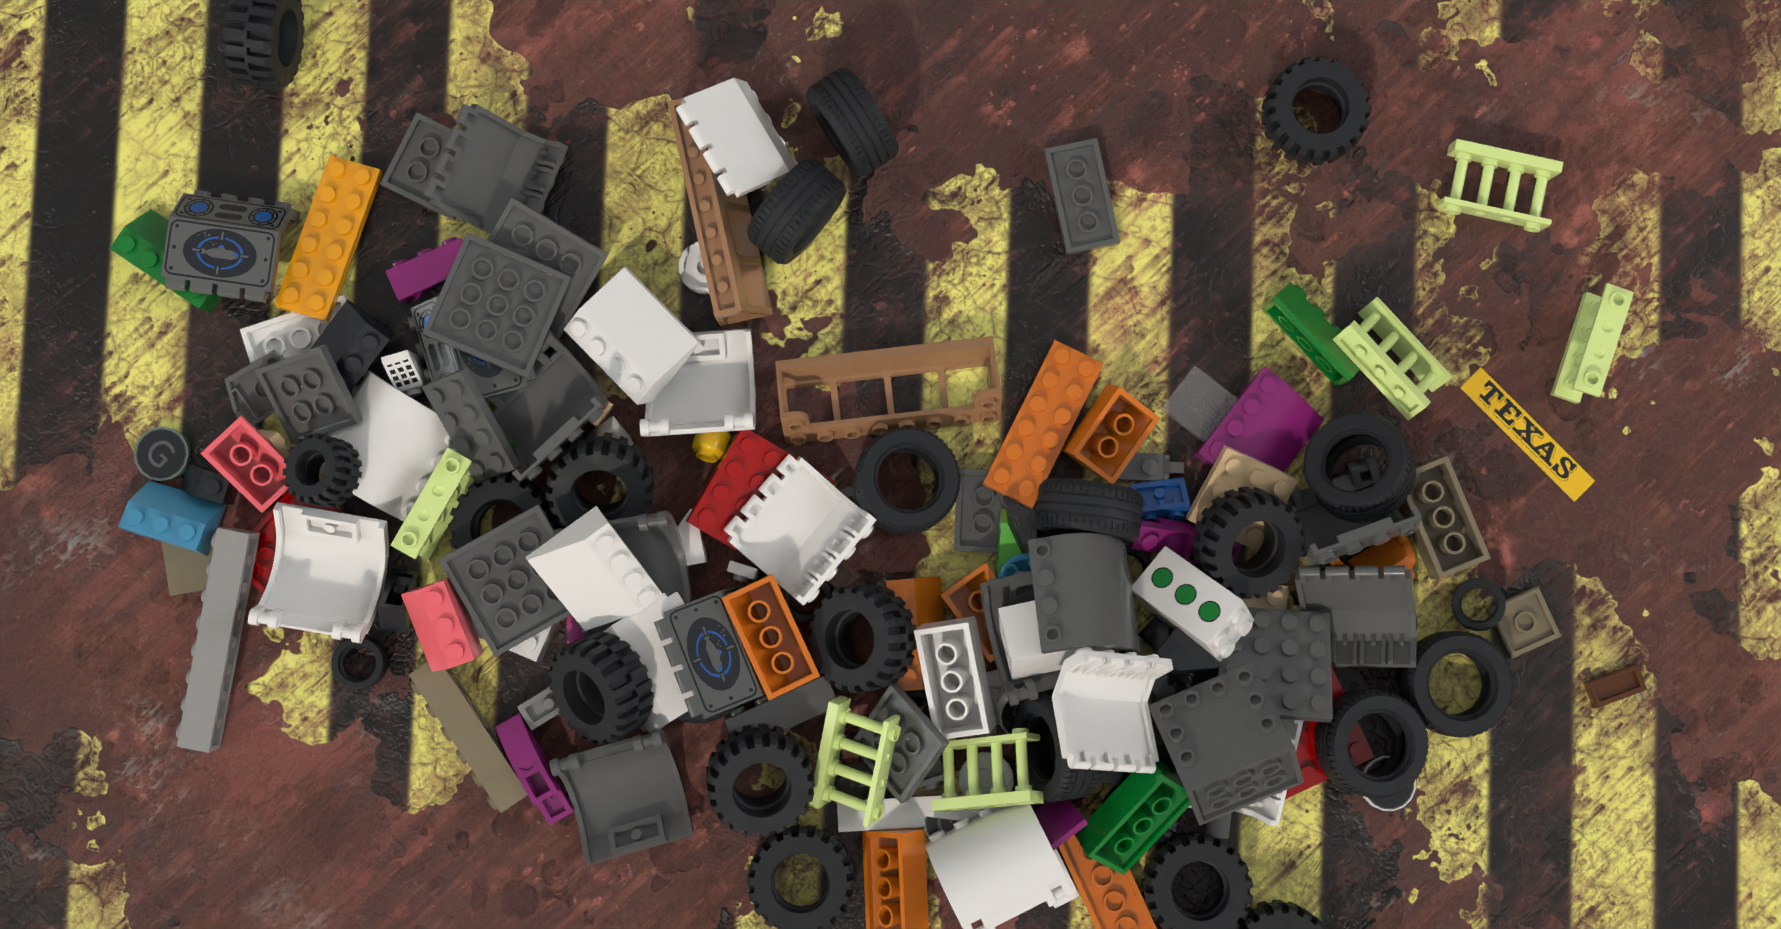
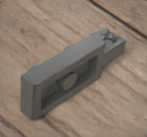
M1135 453L1117 480L1169 479V474L1184 473V462H1170V455Z

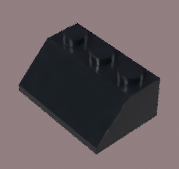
M347 299L310 349L327 345L350 393L388 343L394 331Z

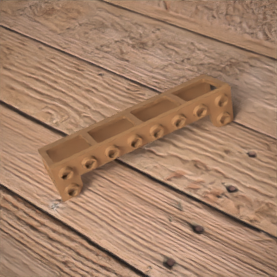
M684 98L668 101L714 316L720 327L771 316L773 311L759 248L749 241L747 228L752 219L747 194L738 198L735 193L726 195L717 180V177L723 173L714 174L703 156V153L709 149L700 150L689 133V129L694 124L686 127L676 111V108L682 105L681 102Z
M993 336L775 361L780 419L785 445H802L813 441L829 442L839 438L855 439L865 435L879 436L890 429L898 427H917L935 430L943 426L955 425L961 427L969 423H992L996 420H1001L1002 391ZM986 366L989 371L991 389L977 392L973 397V405L949 407L945 372L948 370ZM930 372L938 374L942 408L895 414L891 385L892 377ZM878 378L884 380L887 415L841 420L837 391L839 383ZM826 384L830 386L834 421L810 423L809 416L806 413L800 411L789 412L787 401L788 389Z

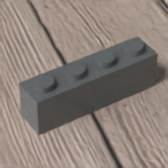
M819 673L820 677L774 699L768 700L767 696H764L754 701L755 707L745 710L744 706L733 710L729 713L730 718L726 719L725 723L729 732L736 730L737 733L742 732V727L746 725H751V729L758 728V724H767L768 729H773V726L776 725L783 728L784 731L826 712L829 701L837 698L833 686L824 679L825 675L821 676Z

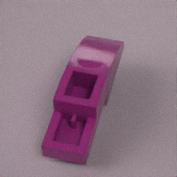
M1160 517L1157 518L1156 522L1142 521L1141 527H1139L1140 536L1134 543H1128L1131 549L1158 553L1166 546L1187 562L1198 564L1193 556V550L1197 548L1192 545V537L1197 535V531L1194 529L1195 525ZM1234 541L1232 547L1233 563L1242 546Z
M521 713L496 725L495 728L517 777L533 805L537 804L548 824L551 825L573 813L572 803L557 778L552 775L547 763L548 758Z

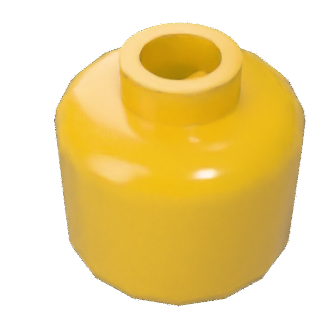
M729 431L695 433L692 449L700 460L715 463L717 460L722 459L726 453L731 435Z

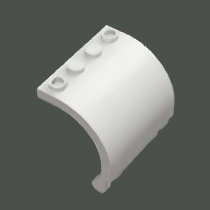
M751 329L692 332L701 342L654 402L646 403L645 419H640L641 436L755 429L756 390Z
M367 369L363 374L360 384L358 386L355 385L351 391V397L363 420L355 425L327 433L326 435L349 442L353 445V449L359 453L357 459L362 462V466L359 467L362 477L358 478L357 483H359L357 489H353V494L378 509L405 521L447 447L455 452L457 449L436 412L409 397ZM326 461L323 462L319 471L323 475L326 469Z
M277 502L273 509L276 527V549L273 567L259 604L251 608L249 612L248 624L259 626L261 623L267 624L268 628L273 629L286 627L332 635V639L342 640L343 638H348L354 643L361 644L374 621L384 589L389 555L387 521Z
M1031 805L981 809L978 811L979 816L971 820L968 817L958 820L953 824L954 828L945 833L942 829L928 836L930 841L926 842L927 853L963 929H974L971 923L979 919L982 920L983 925L975 929H996V926L1045 901L1051 907L1057 904V900L1065 896L1069 898L1075 895ZM1059 880L1061 885L1050 890L1048 884Z

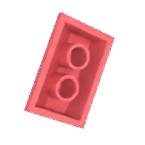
M242 415L200 453L261 513L290 488L284 484L286 476L283 475V469L286 468V463H284L285 457Z
M449 577L401 594L432 672L450 669L475 660L484 653L468 610Z

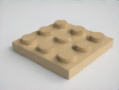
M1224 445L1191 505L1186 518L1195 524L1197 521L1201 522L1203 518L1202 511L1205 507L1209 509L1213 505L1211 502L1217 496L1223 498L1225 496L1224 492L1231 489L1238 492L1240 487L1263 489L1286 503L1299 480L1288 473ZM1263 521L1246 526L1238 534L1235 541L1259 551L1265 538Z

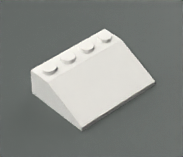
M627 267L622 268L576 312L564 328V331L637 405L654 402L701 342Z
M597 506L525 557L585 631L639 613L663 596L650 575Z

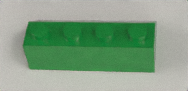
M150 209L124 226L109 249L165 286L166 278L161 277L169 220ZM189 281L187 291L172 290L197 308L210 314L222 298L217 295L218 285H216L214 295L190 292L191 281Z
M1290 282L1265 304L1262 309L1335 387L1348 382L1360 369L1332 340L1342 330L1335 324L1331 325L1324 318L1326 316L1324 311L1318 305H1312L1306 299L1307 294L1299 285H1293Z
M1161 761L1155 763L1156 771L1153 774L1132 772L1087 820L1088 824L1074 834L1088 857L1125 875L1191 805L1180 777Z

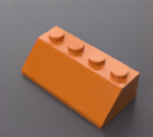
M773 574L722 597V601L768 700L774 699L820 677Z
M940 576L886 581V587L894 591V597L900 596L906 603L904 608L910 609L913 615L911 622L912 625L916 624V628L921 624L944 621L943 601L938 596L942 592ZM917 648L912 651V655H914L912 665H906L908 672L903 678H898L897 681L904 691L925 689Z
M900 828L862 831L866 929H929L925 829Z

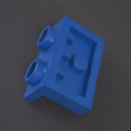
M1184 477L1130 484L1129 488L1139 491L1144 498L1142 521L1156 522L1158 517L1180 522L1187 519L1186 515L1190 509V501Z

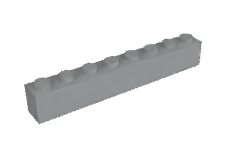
M219 527L213 534L211 540L213 548L212 558L206 567L208 580L201 594L203 607L196 621L198 634L191 648V655L193 656L192 666L186 675L187 693L181 702L182 720L176 729L177 747L206 753L213 752L221 747L260 537L258 532L233 527Z

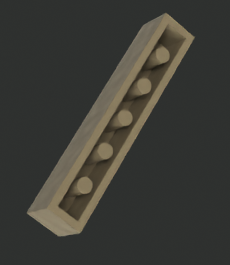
M428 662L408 674L412 679L410 685L418 695L422 694L427 704L425 707L433 718L437 717L442 724L440 729L448 741L452 740L458 748L456 754L461 762L464 764L468 763L473 773H471L474 782L479 787L483 786L488 793L486 798L494 810L498 809L502 813L528 796L510 763L501 741L452 668L432 672Z

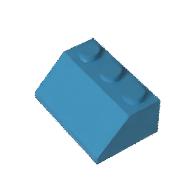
M149 480L128 500L118 527L140 536L208 556L213 534L219 528L227 504L207 500L186 491Z

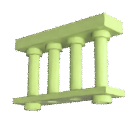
M1456 139L1449 145L1447 156L1455 157L1457 161L1450 197L1445 196L1439 200L1436 207L1444 209L1445 213L1451 215L1465 213L1524 226V230L1529 232H1540V230L1551 225V219L1540 216L1547 181L1562 172L1563 162ZM1471 161L1479 162L1483 167L1476 203L1461 200L1467 166ZM1498 167L1506 168L1510 173L1503 209L1487 206L1494 169ZM1524 172L1534 174V178H1536L1529 215L1514 212L1520 178Z
M1607 283L1601 297L1589 292L1583 294L1550 395L1575 404L1580 403L1583 393L1600 397L1634 292Z
M1376 297L1358 312L1364 320L1360 325L1354 320L1332 340L1407 420H1410L1431 403L1424 395L1427 389L1434 392L1453 376L1392 311ZM1371 328L1383 340L1379 345L1367 334ZM1390 348L1402 360L1398 365L1386 354ZM1408 369L1420 379L1417 385L1405 375Z
M447 447L391 546L414 559L420 555L431 561L448 531V523L453 521V516L450 515L452 507L457 508L459 504L457 498L461 493L466 494L469 491L468 487L475 483L468 470L473 461Z
M841 695L828 703L814 775V797L808 806L819 809L831 801L841 803L865 812L863 826L868 828L879 821L885 811L883 800L895 742L901 733V727L899 726L900 715L895 714L884 720L883 723L851 712L849 708L851 698ZM850 723L881 734L878 749L847 739L846 735H844L846 724ZM844 749L875 760L873 775L842 765L839 760L841 750ZM836 775L870 786L868 801L836 790L834 786Z
M1029 728L1012 729V734L963 740H956V738L947 739L950 743L943 751L944 793H942L941 799H931L932 811L956 812L1044 803L1043 792L1032 790V786L1029 785L1027 742L1039 741V734L1029 733ZM1015 743L1018 786H1015V791L1007 792V788H1004L1002 745ZM991 746L993 788L990 789V794H983V791L980 790L978 747ZM967 749L968 791H966V796L958 797V793H955L954 750Z

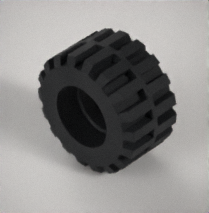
M314 433V435H304V439L299 438L295 442V447H290L288 450L290 454L288 458L285 457L284 459L286 468L283 469V475L286 476L284 484L290 487L288 492L290 495L295 496V499L322 507H335L336 504L342 505L345 503V498L350 499L354 495L352 491L358 488V478L362 477V472L359 471L362 462L357 459L359 453L353 449L352 444L342 439ZM326 461L325 473L320 480L319 471L323 462Z

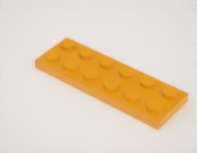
M329 155L276 299L275 307L326 323L330 322L383 175L380 169Z

